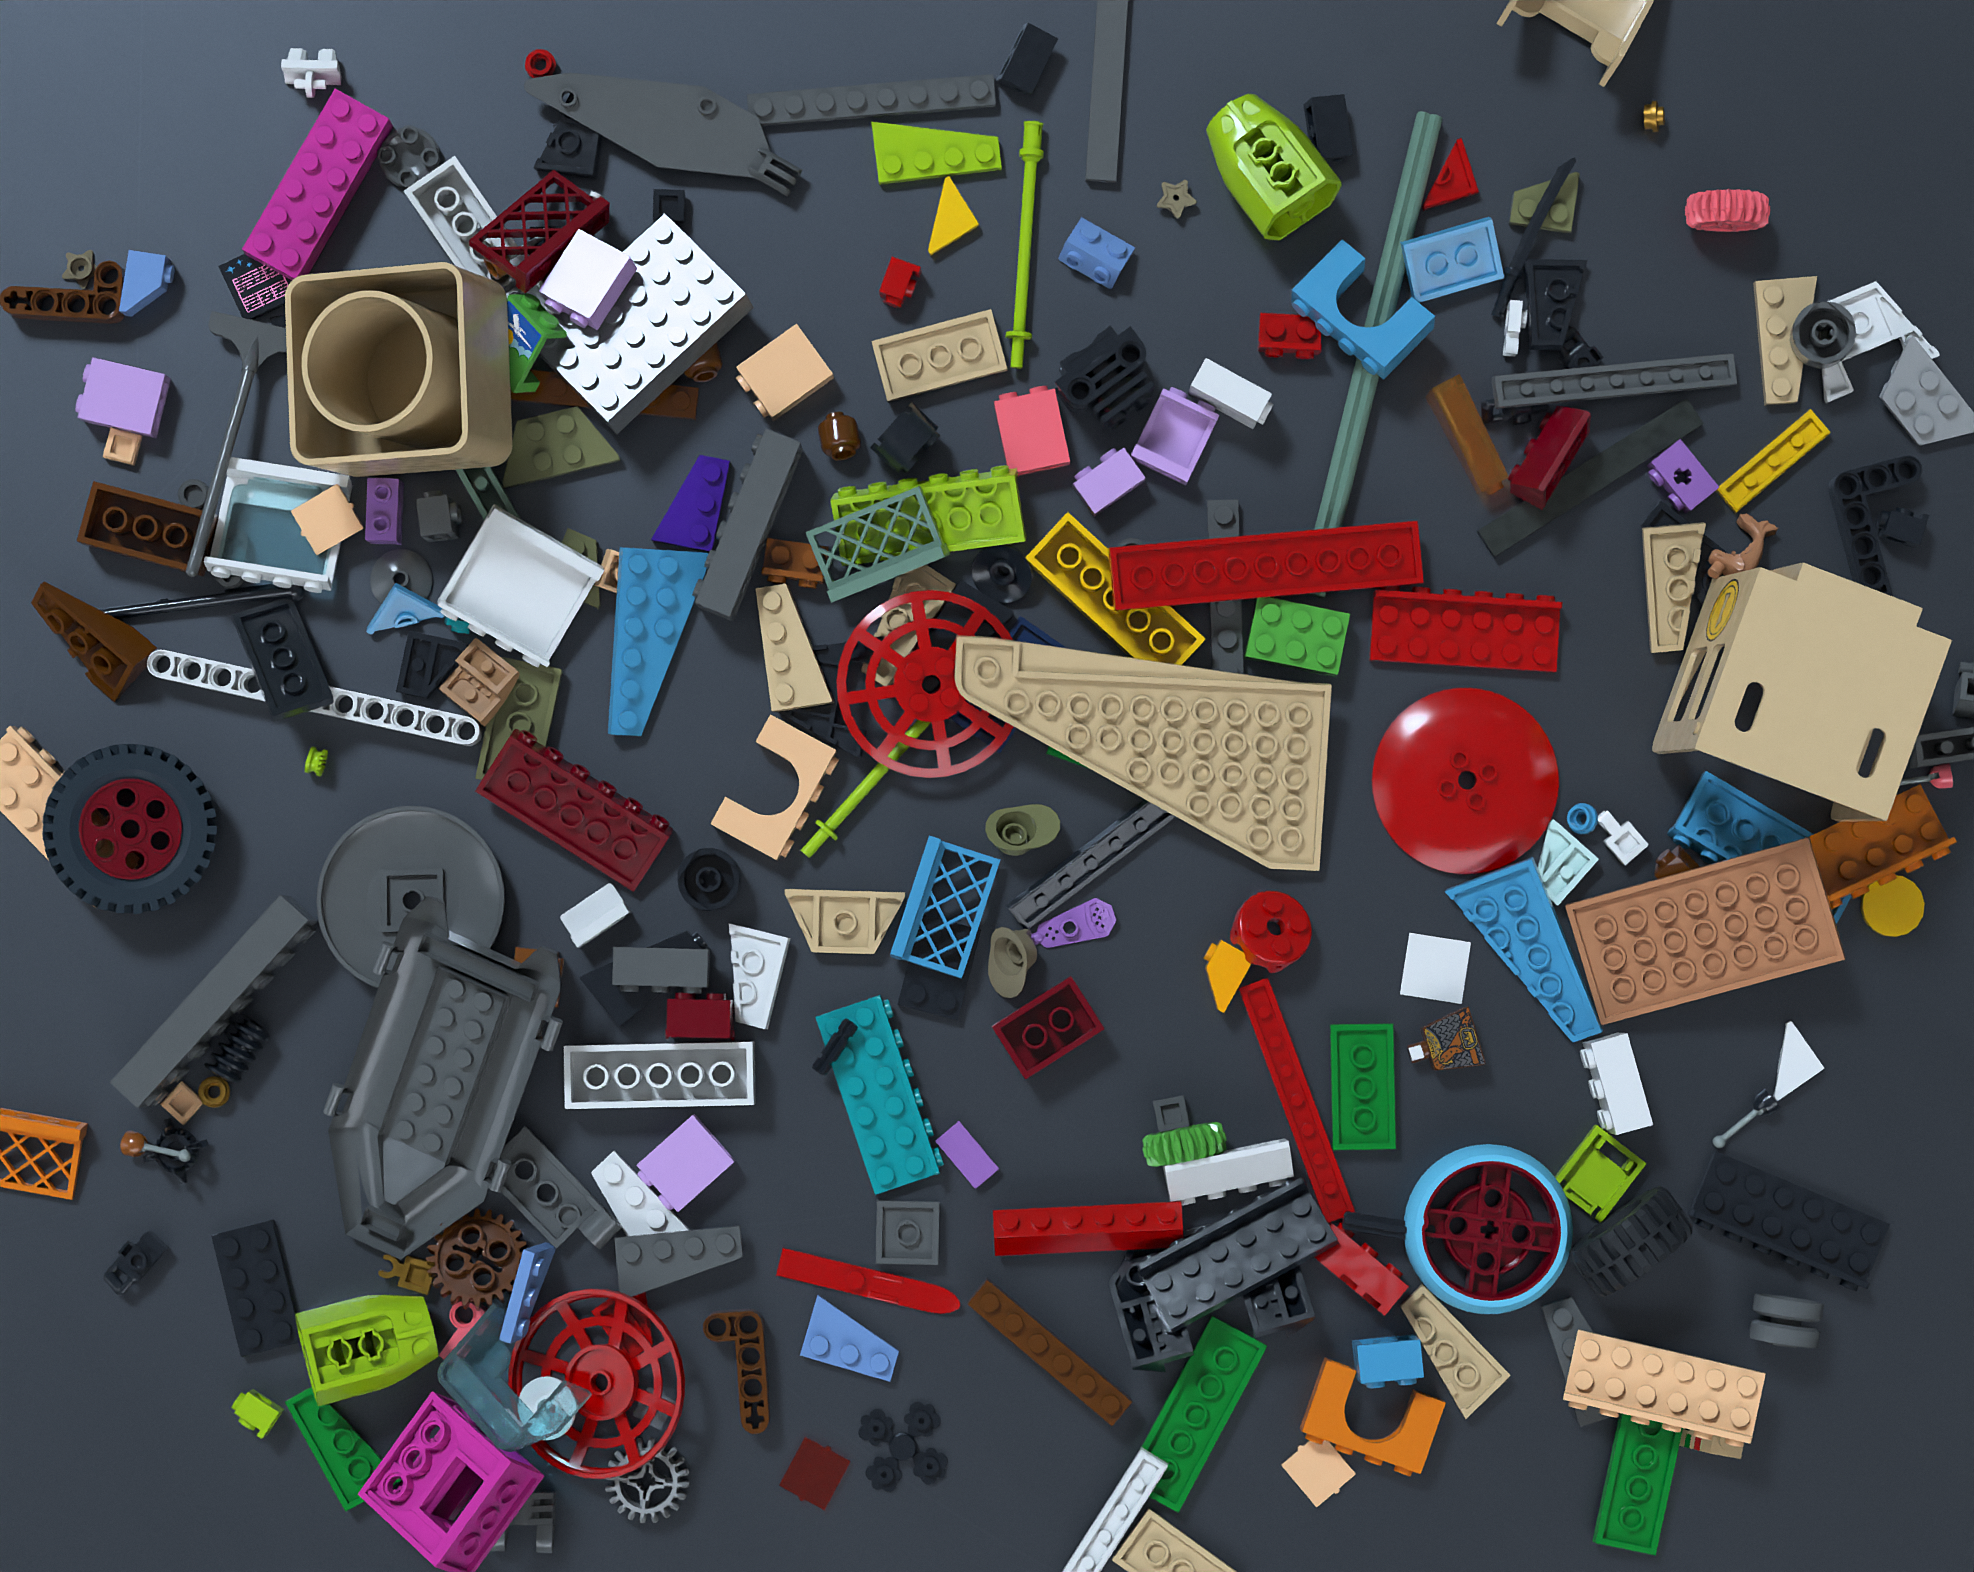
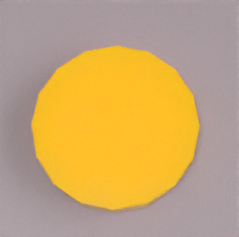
M1896 875L1897 879L1883 886H1880L1877 881L1869 885L1870 891L1861 897L1860 909L1863 920L1872 930L1882 936L1898 937L1908 934L1918 926L1923 917L1925 903L1922 892L1913 881L1904 876Z

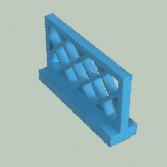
M929 835L890 957L901 961L905 960L962 979L1000 859L941 841V839ZM948 850L957 853L963 865L946 872L941 862L944 851ZM964 856L973 858V860L966 862ZM978 861L991 864L989 876L976 882L969 866ZM940 867L943 872V875L936 878L938 869ZM966 869L973 884L957 892L949 876ZM946 878L953 894L937 902L932 893L933 885ZM986 883L984 892L982 894L979 886ZM976 888L981 898L978 907L967 912L959 896ZM929 897H931L934 904L926 908ZM956 898L964 914L947 922L940 905ZM936 908L944 924L927 932L922 922L923 915ZM977 912L974 922H972L969 915ZM966 917L971 927L970 935L957 941L949 925ZM921 926L924 934L916 937L919 927ZM946 927L954 943L937 951L929 935ZM927 938L934 954L924 959L912 956L911 952L914 943ZM967 941L963 953L959 945ZM956 947L962 958L958 970L946 967L940 955ZM936 957L940 964L931 962L929 960Z

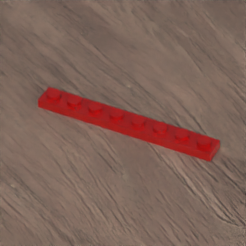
M1267 977L1242 986L1238 990L1320 1210L1328 1223L1343 1218L1345 1212H1355L1269 979Z

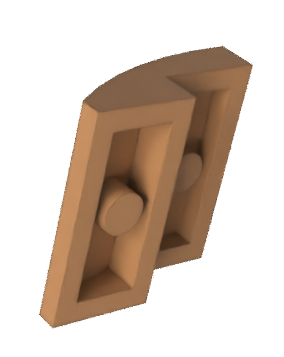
M475 638L455 660L459 666L438 689L485 727L507 699L520 673L479 639Z

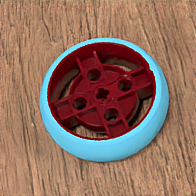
M1474 1145L1456 1150L1442 1157L1427 1169L1415 1185L1409 1197L1404 1215L1405 1227H1407L1406 1239L1404 1240L1406 1252L1421 1282L1445 1303L1476 1314L1511 1312L1541 1297L1562 1273L1572 1245L1573 1223L1571 1210L1559 1182L1535 1158L1520 1150L1502 1145ZM1480 1167L1478 1183L1468 1186L1456 1194L1446 1209L1430 1207L1439 1190L1450 1179L1466 1170ZM1511 1171L1525 1178L1536 1188L1546 1205L1550 1222L1534 1220L1529 1205L1521 1195L1510 1188ZM1495 1189L1500 1195V1200L1497 1205L1489 1207L1484 1201V1196L1487 1191ZM1454 1217H1462L1465 1222L1463 1231L1458 1234H1453L1449 1229V1223ZM1487 1221H1491V1225L1496 1228L1495 1233L1491 1232L1485 1238V1233L1480 1232L1481 1226H1486ZM1429 1225L1435 1226V1233L1426 1232ZM1517 1225H1524L1527 1229L1526 1238L1520 1242L1514 1241L1512 1238L1513 1228ZM1426 1236L1442 1238L1445 1249L1452 1260L1467 1271L1465 1288L1449 1279L1438 1268L1430 1254ZM1530 1250L1545 1252L1538 1267L1525 1280L1511 1288L1497 1291L1499 1275L1516 1268L1526 1258ZM1483 1252H1488L1492 1256V1263L1486 1269H1480L1476 1262L1479 1254Z

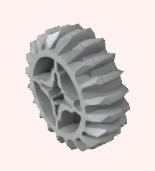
M654 1437L649 1438L647 1447H644L642 1438L636 1439L641 1456L654 1446ZM676 1447L671 1448L669 1453L663 1451V1448L655 1456L669 1467L672 1478L657 1472L654 1458L643 1465L642 1470L639 1472H630L617 1477L605 1478L614 1481V1484L607 1485L605 1490L606 1492L616 1491L617 1494L611 1497L609 1501L611 1504H614L621 1500L623 1504L617 1510L620 1514L627 1507L631 1509L628 1515L629 1520H633L636 1512L641 1513L640 1523L646 1522L647 1514H651L653 1523H656L659 1520V1511H661L665 1518H668L671 1514L667 1506L676 1511L680 1508V1504L675 1500V1497L685 1500L687 1494L679 1490V1488H688L690 1482L680 1480V1477L689 1474V1469L678 1468L685 1461L683 1456L676 1460L672 1458L677 1452ZM617 1450L614 1455L620 1463L610 1460L608 1466L615 1467L628 1463L627 1455ZM649 1465V1473L652 1474L651 1478L654 1477L656 1482L651 1483L646 1493V1487L642 1485L643 1483H640L638 1478H643ZM623 1483L635 1486L638 1489L640 1503L635 1502L627 1495ZM664 1487L672 1488L670 1495L665 1500L650 1505L653 1490L658 1488L664 1489Z

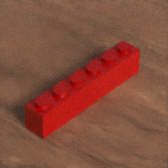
M1181 1202L993 1210L995 1256L1169 1248L1172 1242L1183 1238Z

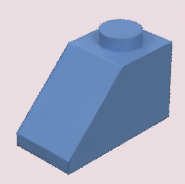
M133 250L128 251L119 308L122 314L132 317L167 291L168 283L173 282L175 267L171 265L172 260L166 255Z

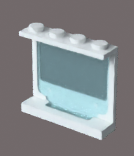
M231 457L226 473L227 479L211 555L204 558L207 570L212 575L220 578H229L230 575L241 576L243 580L251 583H260L261 580L273 581L274 585L283 588L298 585L304 586L305 590L314 593H321L322 589L331 591L341 542L316 555L307 538L301 536L302 530L292 515L291 510L336 484H339L346 498L350 501L353 486L348 475Z

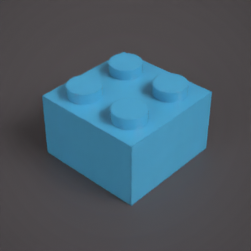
M1409 1334L1352 1340L1354 1368L1356 1370L1355 1378L1361 1384L1366 1385V1388L1385 1387V1381L1394 1380L1398 1382V1385H1411L1417 1383L1416 1378H1424L1421 1343L1416 1335Z

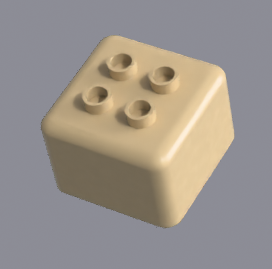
M447 262L298 276L290 282L285 292L289 430L291 452L297 461L305 465L353 477L493 467L507 460L512 451L507 296L499 283Z

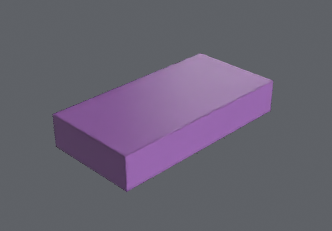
M960 1121L935 1140L975 1189L999 1169Z

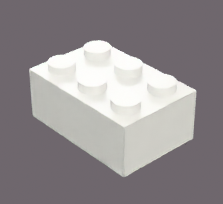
M1618 1032L1582 1042L1584 1049L1580 1050V1056L1584 1068H1589L1592 1075V1080H1589L1588 1084L1593 1099L1597 1098L1599 1100L1601 1110L1597 1111V1116L1601 1128H1606L1608 1133L1619 1135L1653 1125L1628 1033Z

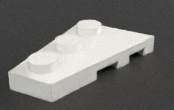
M729 923V934L731 935L732 944L731 963H733L735 1021L768 1029L790 938Z

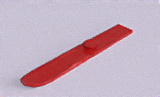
M787 1248L782 1249L777 1276L931 1313H951L960 1307V1301L955 1294L944 1287Z

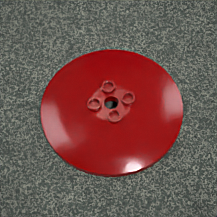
M1477 688L1442 690L1416 701L1400 713L1386 730L1379 743L1373 762L1371 779L1372 794L1377 814L1392 840L1416 861L1430 868L1453 874H1477L1495 870L1513 862L1527 852L1547 828L1556 806L1559 788L1558 766L1554 750L1540 724L1516 702L1492 691ZM1464 771L1471 772L1475 777V785L1471 789H1464L1458 783V777Z

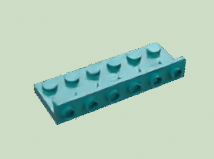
M881 995L815 1017L825 1046L833 1034L839 1031L838 1027L844 1019H849L858 1026L853 1037L848 1038L849 1043L836 1062H832L831 1065L875 1195L932 1175L940 1174L939 1167L944 1165L939 1148L932 1149L929 1137L934 1136L929 1118L922 1119L919 1107L924 1106L918 1088L912 1089L909 1077L914 1076L908 1058L902 1060L899 1048L904 1046L899 1029L892 1030L889 1018L894 1017L889 999L882 1000Z

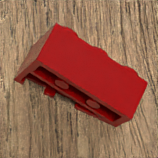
M1330 1222L1329 1226L1337 1237L1339 1244L1314 1258L1385 1316L1409 1287L1400 1280L1403 1273L1391 1263L1383 1266L1376 1260L1379 1254L1365 1242L1361 1247L1351 1239L1355 1234L1352 1231L1344 1230L1341 1222L1337 1227Z

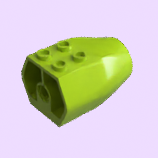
M1246 94L1228 102L1211 119L1206 128L1213 155L1224 184L1264 239L1280 241L1331 206L1342 186L1340 179L1306 134L1289 118L1255 94Z
M367 1295L295 1314L303 1355L318 1406L384 1389L405 1379L438 1358L434 1329L423 1296Z

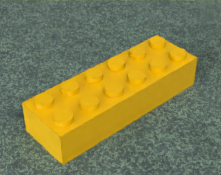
M1069 512L1061 518L1025 557L1039 575L1130 658L1183 665L1206 640L1171 606L1114 611L1108 548Z

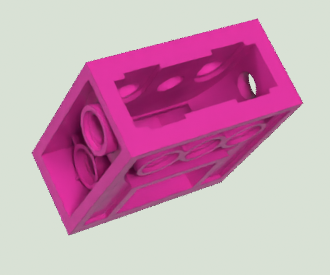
M432 1391L359 1491L358 1495L436 1568L448 1572H475L543 1479L544 1475L470 1408ZM439 1426L440 1430L434 1438L430 1439L431 1431ZM417 1454H419V1456L416 1458V1460H415L414 1463H413V1460H414L415 1456H416ZM402 1478L403 1481L401 1482V1484L398 1486L397 1489L393 1490L392 1488L394 1482L397 1479ZM482 1480H484V1482H483V1484L481 1485V1487L478 1489V1491L475 1493V1495L473 1496V1498H472V1499L470 1500V1502L467 1504V1506H466L465 1509L462 1511V1513L460 1514V1516H459V1517L457 1518V1520L454 1522L453 1520L455 1519V1517H456V1516L458 1515V1513L461 1511V1509L463 1508V1506H464V1505L466 1504V1502L469 1500V1498H470L471 1495L474 1493V1491H475L476 1488L479 1486V1484L482 1482Z

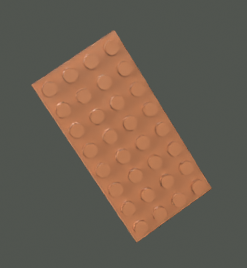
M1810 837L1565 905L1601 1025L1846 959Z

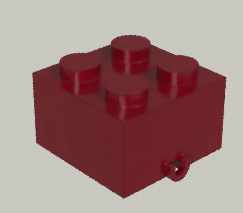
M675 993V999H667L665 1039L669 1040V1037L731 1038V1041H735L734 1000H727V994L707 993L706 999H696V993Z

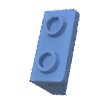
M1081 217L1066 240L1058 259L1070 268L1093 279L1098 284L1112 289L1135 247Z

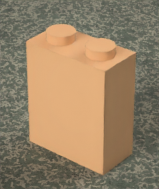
M797 324L736 367L740 374L736 377L738 383L746 393L752 390L758 399L754 402L756 408L764 418L770 415L773 421L834 379L831 370Z

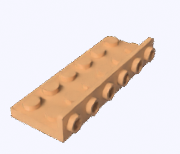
M10 725L6 729L7 733L0 739V811L47 858L42 837L43 814L52 788L63 773L54 766L57 761L46 749L43 748L40 751L32 743L35 738L23 726L18 729ZM95 809L91 814V821L96 826H103L109 821V815L105 818ZM102 839L96 844L95 850L98 856L108 857L113 853L114 846L110 840ZM131 851L126 856V865L131 869H137L143 863V856L139 851Z
M1578 1329L1563 1400L1569 1401L1568 1406L1572 1408L1587 1410V1406L1600 1408L1599 1413L1615 1418H1618L1619 1413L1631 1415L1630 1421L1639 1424L1649 1425L1650 1420L1663 1423L1662 1428L1665 1430L1681 1432V1428L1694 1430L1693 1436L1712 1440L1713 1435L1724 1437L1726 1444L1744 1447V1442L1749 1444L1752 1442L1766 1373Z

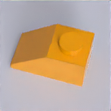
M1220 940L1217 945L1211 943L1203 959L1208 961L1205 970L1216 1008L1224 1013L1251 964L1246 961L1244 952Z

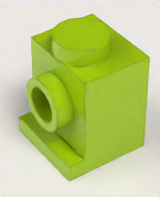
M254 1389L248 1391L247 1394L241 1392L231 1407L235 1410L234 1413L240 1417L238 1421L243 1426L253 1431L255 1428L260 1430L257 1436L261 1439L269 1434L284 1411L282 1407Z

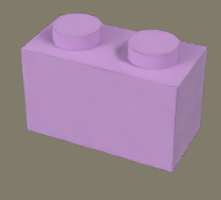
M1115 448L1111 449L1100 458L1102 463L1092 470L1088 466L1074 476L1077 481L1073 483V489L1094 517L1145 481V476L1125 448L1118 452Z

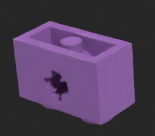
M1681 439L1647 465L1650 470L1648 472L1650 479L1658 487L1662 485L1670 494L1667 498L1671 505L1677 511L1682 509L1685 514L1719 488ZM1675 472L1678 475L1681 473L1686 475L1687 478L1684 480V482H1687L1686 485L1683 482L1679 484L1675 482L1674 478L1677 477L1674 474Z
M367 479L365 540L370 544H402L404 483L400 479Z

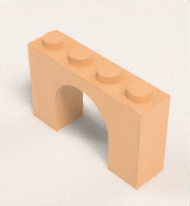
M770 714L756 743L785 758L794 766L799 778V790L796 799L790 807L781 813L760 815L725 797L711 825L778 861L780 856L786 858L795 842L790 839L794 830L797 828L801 831L809 817V814L805 812L810 801L817 802L824 789V786L820 785L824 775L828 774L831 776L839 759L835 757L837 750Z

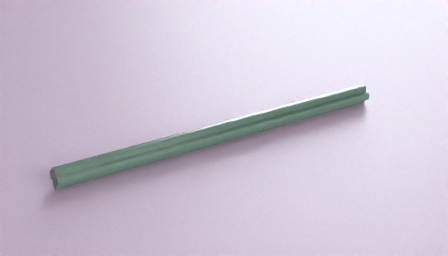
M1421 111L1416 115L1364 327L1379 326L1387 322L1395 314L1406 269L1400 242L1413 239L1443 119L1439 115ZM1356 358L1314 530L1343 526L1379 379L1377 374L1372 375L1366 371L1361 364L1362 361ZM1326 592L1310 593L1304 595H1310L1316 598L1324 599Z

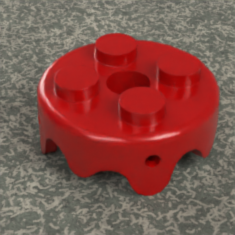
M1264 891L1251 896L1237 910L1230 931L1231 942L1241 946L1246 961L1250 964L1263 966L1270 973L1279 972L1296 962L1306 952L1312 936L1311 922L1304 907L1293 897L1279 891ZM1267 922L1277 923L1281 929V934L1274 935L1270 933L1267 928Z

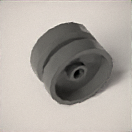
M1755 1293L1752 1310L1761 1315L1771 1316V1320L1755 1319L1751 1321L1749 1338L1782 1347L1819 1348L1821 1332L1814 1327L1801 1325V1322H1818L1822 1320L1824 1304L1799 1298Z

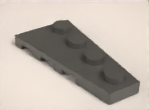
M740 1225L614 1238L619 1292L631 1297L743 1257Z
M1572 1297L1540 1306L1565 1384L1567 1383L1578 1329L1593 1332ZM1587 1406V1410L1573 1408L1580 1427L1610 1418V1416L1600 1414V1408Z

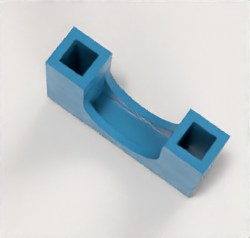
M1342 239L1292 289V307L1299 315L1303 317L1307 315L1313 320L1316 328L1323 335H1331L1337 340L1339 347L1350 356L1353 354L1361 360V364L1366 371L1372 375L1377 374L1384 380L1434 329L1435 315L1411 297L1387 322L1379 326L1360 327L1348 322L1339 312L1337 301L1342 293L1364 272L1365 258Z

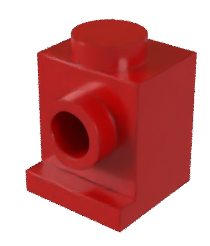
M891 257L879 290L880 296L884 297L883 302L890 306L901 308L905 298H911L914 293L917 281L913 280V276L920 278L921 267Z

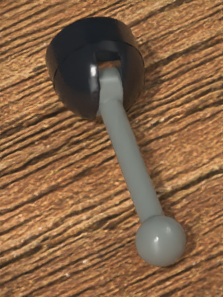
M1763 1089L1754 1098V1110L1722 1136H1716L1713 1139V1145L1716 1148H1722L1728 1138L1755 1116H1770L1777 1112L1780 1106Z

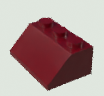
M1558 405L1553 414L1548 412L1540 424L1539 429L1542 432L1537 440L1532 438L1525 448V460L1521 466L1516 464L1508 477V481L1511 482L1510 493L1543 510L1590 432L1591 413L1586 410Z

